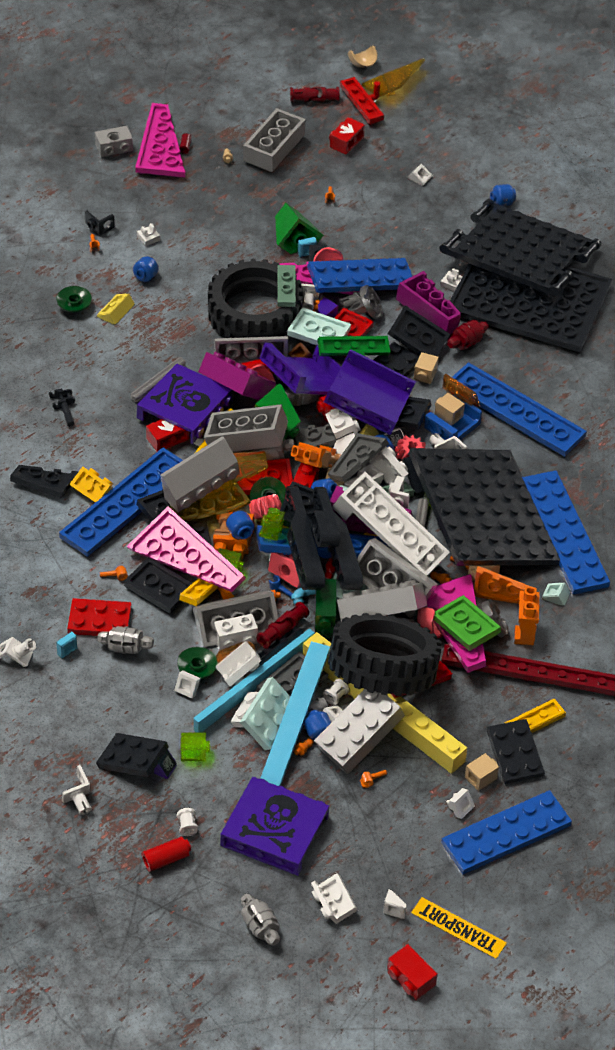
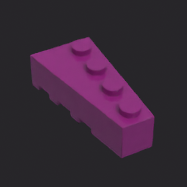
M425 271L399 283L396 300L402 305H406L449 334H452L459 327L461 313L450 300L444 298V293L441 290L438 291L436 289L435 283L432 279L429 280Z
M215 351L214 354L206 352L198 371L214 381L256 400H261L276 385L275 382L258 375L257 371L250 368L246 369L247 366L240 363L235 364V360L228 357L224 359L225 355Z

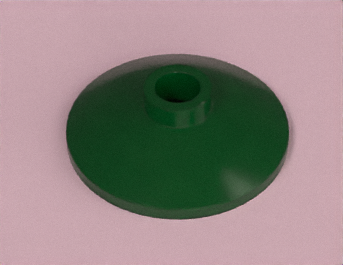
M69 286L59 291L56 296V302L65 311L79 312L90 306L92 296L83 287Z
M261 478L251 488L250 501L272 493L278 495L281 504H283L286 487L277 478Z
M191 647L181 652L178 656L177 667L180 672L185 671L200 679H204L216 671L217 658L213 652L206 648Z

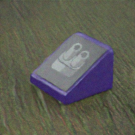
M169 750L165 752L154 769V774L166 779L169 778L177 766Z

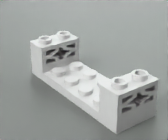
M366 472L332 506L345 521L354 513L395 553L427 576L450 553Z

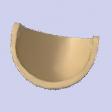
M371 46L358 54H354L350 50L348 58L356 67L366 68L376 62L377 51L375 46Z

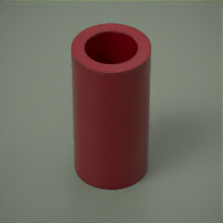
M184 133L181 138L179 149L183 154H187L190 149L192 137L188 133Z

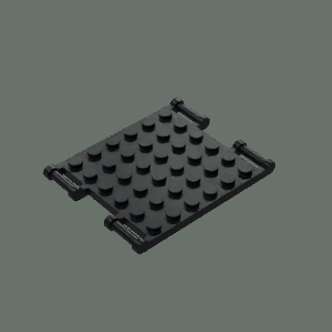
M488 198L470 216L471 220L478 225L468 235L464 234L461 229H456L453 232V236L447 242H443L439 249L443 254L557 296L565 283L573 278V273L566 270L574 260L586 263L590 259V255L601 247L602 242L597 238L592 240L581 234L570 232L565 228L554 226L549 222H544L535 217L522 214L519 211L511 210L506 206L495 204L492 199ZM487 210H490L486 217L482 216ZM457 240L460 241L455 248L451 247Z

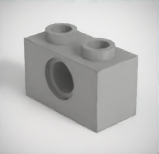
M127 126L95 132V145L100 157L133 151V139Z

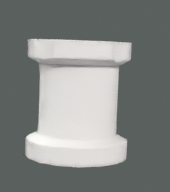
M336 679L334 685L323 692V697L329 704L337 705L339 699L350 691L349 686L343 680Z
M183 808L177 812V819L180 820L181 825L179 831L183 836H192L198 832V825L195 824L194 819L196 813L192 808Z

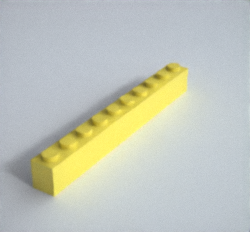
M316 632L303 643V655L306 656L311 641L330 647L331 643ZM327 658L323 670L328 674V678L333 682L336 679L343 680V678H338L334 675L335 671L330 670ZM351 683L347 684L350 689L348 694L354 699L364 690L363 688H355ZM392 694L387 695L401 707L405 715L393 728L451 774L465 763L467 753L465 745L401 696L394 698Z

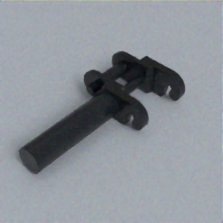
M61 388L54 390V394L49 392L50 398H61L58 401V405L54 402L52 407L54 409L62 408L67 426H73L74 421L68 406L75 402V398L71 397L72 390H63Z

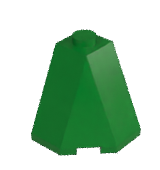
M287 203L275 215L277 245L290 254L297 253L298 240L315 237L318 244L324 236L299 211Z
M278 384L259 400L254 408L282 405L288 419L283 438L284 441L290 437L294 438L300 430L298 428L301 421L281 384Z

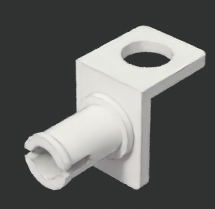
M301 284V288H303V308L312 311L314 309V301L319 299V293L316 292L314 285Z
M435 433V436L432 435L429 440L435 449H459V446L462 449H467V446L455 436L444 440L439 434Z
M11 637L0 644V658L8 655L20 665L26 667L33 654L32 651L36 649V643L34 640L31 642L32 639H27L21 643L14 637Z
M78 765L77 776L81 785L64 791L62 793V801L66 803L73 800L79 814L85 815L84 810L86 814L92 810L85 797L89 793L90 783L81 765Z

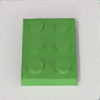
M464 595L435 611L433 620L469 651L501 633V626Z

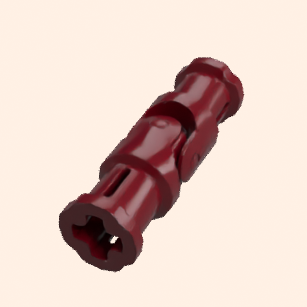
M290 87V102L294 100H304V102L310 100L325 102L326 100L339 101L340 97L339 87H304L303 89H293V87Z
M297 602L292 610L283 613L275 622L268 625V629L263 633L259 632L256 639L263 648L268 649L272 642L282 638L296 627L302 618L309 616L308 607L302 602Z

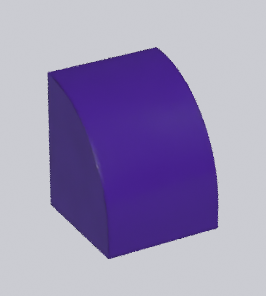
M324 297L318 304V313L335 318L338 314V305Z

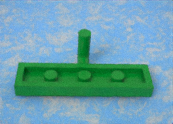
M323 336L317 339L320 356H347L350 349L363 356L390 354L388 336Z

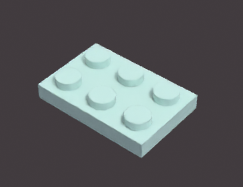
M302 307L288 328L287 335L318 345L317 339L319 337L347 336L351 330V324Z
M273 677L267 678L240 721L242 726L264 750L272 748L290 699V695Z

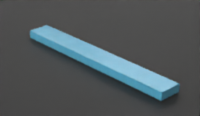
M311 629L305 631L193 718L194 731L199 735L243 701L248 692L257 690L258 684L298 652L303 654V643L313 636L315 632Z
M311 641L260 779L281 786L327 661L330 646Z

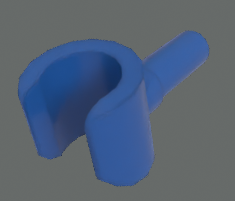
M274 575V582L269 580L270 589L280 590L291 597L293 593L281 585L279 576Z

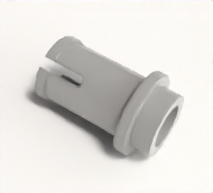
M353 292L352 295L341 298L340 305L342 308L351 307L354 303L362 300L360 292Z
M317 697L315 701L311 702L308 713L313 710L320 712L327 708L328 704L324 697Z

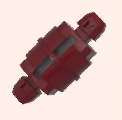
M476 320L463 323L454 330L447 345L450 348L458 347L459 350L475 346L482 340L489 326L486 322L478 323Z

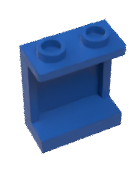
M454 393L452 396L465 403L464 416L454 425H449L432 412L425 415L424 428L434 435L435 433L439 434L444 440L453 436L461 440L481 424L482 411L463 397Z

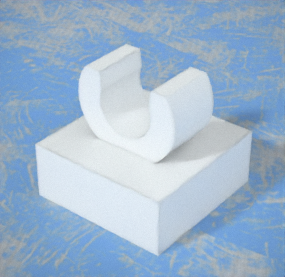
M152 223L149 224V227L145 228L143 226L141 230L137 231L138 239L145 246L160 241V235Z
M453 268L452 271H448L441 280L440 286L455 292L462 278L459 275V271Z
M181 671L174 691L193 698L196 696L200 678Z
M464 788L458 793H454L453 797L446 801L449 809L453 810L455 816L460 819L475 807L469 791Z

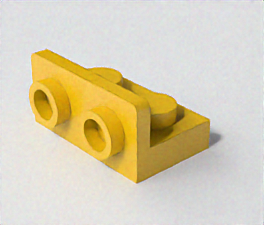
M85 467L80 469L69 484L94 503L113 489V483L105 477L102 480L98 477L100 475L92 468L87 470Z

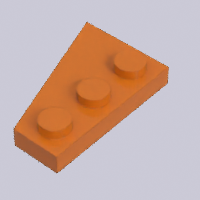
M477 566L474 585L475 597L519 604V592L524 591L525 587H531Z

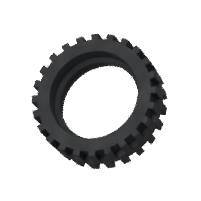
M250 259L248 262L239 260L238 264L235 265L230 263L227 269L221 268L219 275L214 274L212 282H209L208 319L211 321L212 328H217V334L220 336L225 335L226 338L288 336V328L303 307V288H301L300 280H297V275L295 274V307H280L270 313L252 315L231 308L226 301L232 296L245 291H264L277 296V268L279 263H268V260L265 259L262 261Z
M363 613L362 616L355 614L351 615L350 619L345 617L341 622L338 621L333 629L328 664L330 665V670L335 671V676L343 678V682L346 684L351 683L357 689L363 688L367 692H379L381 695L386 696L388 694H394L395 696L407 694L409 696L414 695V692L422 693L425 689L431 688L432 684L435 683L442 647L440 640H437V636L434 633L430 634L428 628L420 627V624L417 622H409L406 618H395L394 615L383 616L380 613H375V615Z

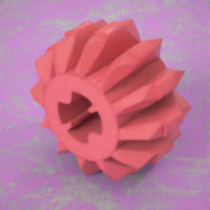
M405 435L403 439L398 440L395 448L397 459L410 457L408 453L411 448H425V442H420V437L415 439L414 435L410 438Z
M272 494L250 501L249 511L250 514H254V519H260L278 514L282 504L278 495Z

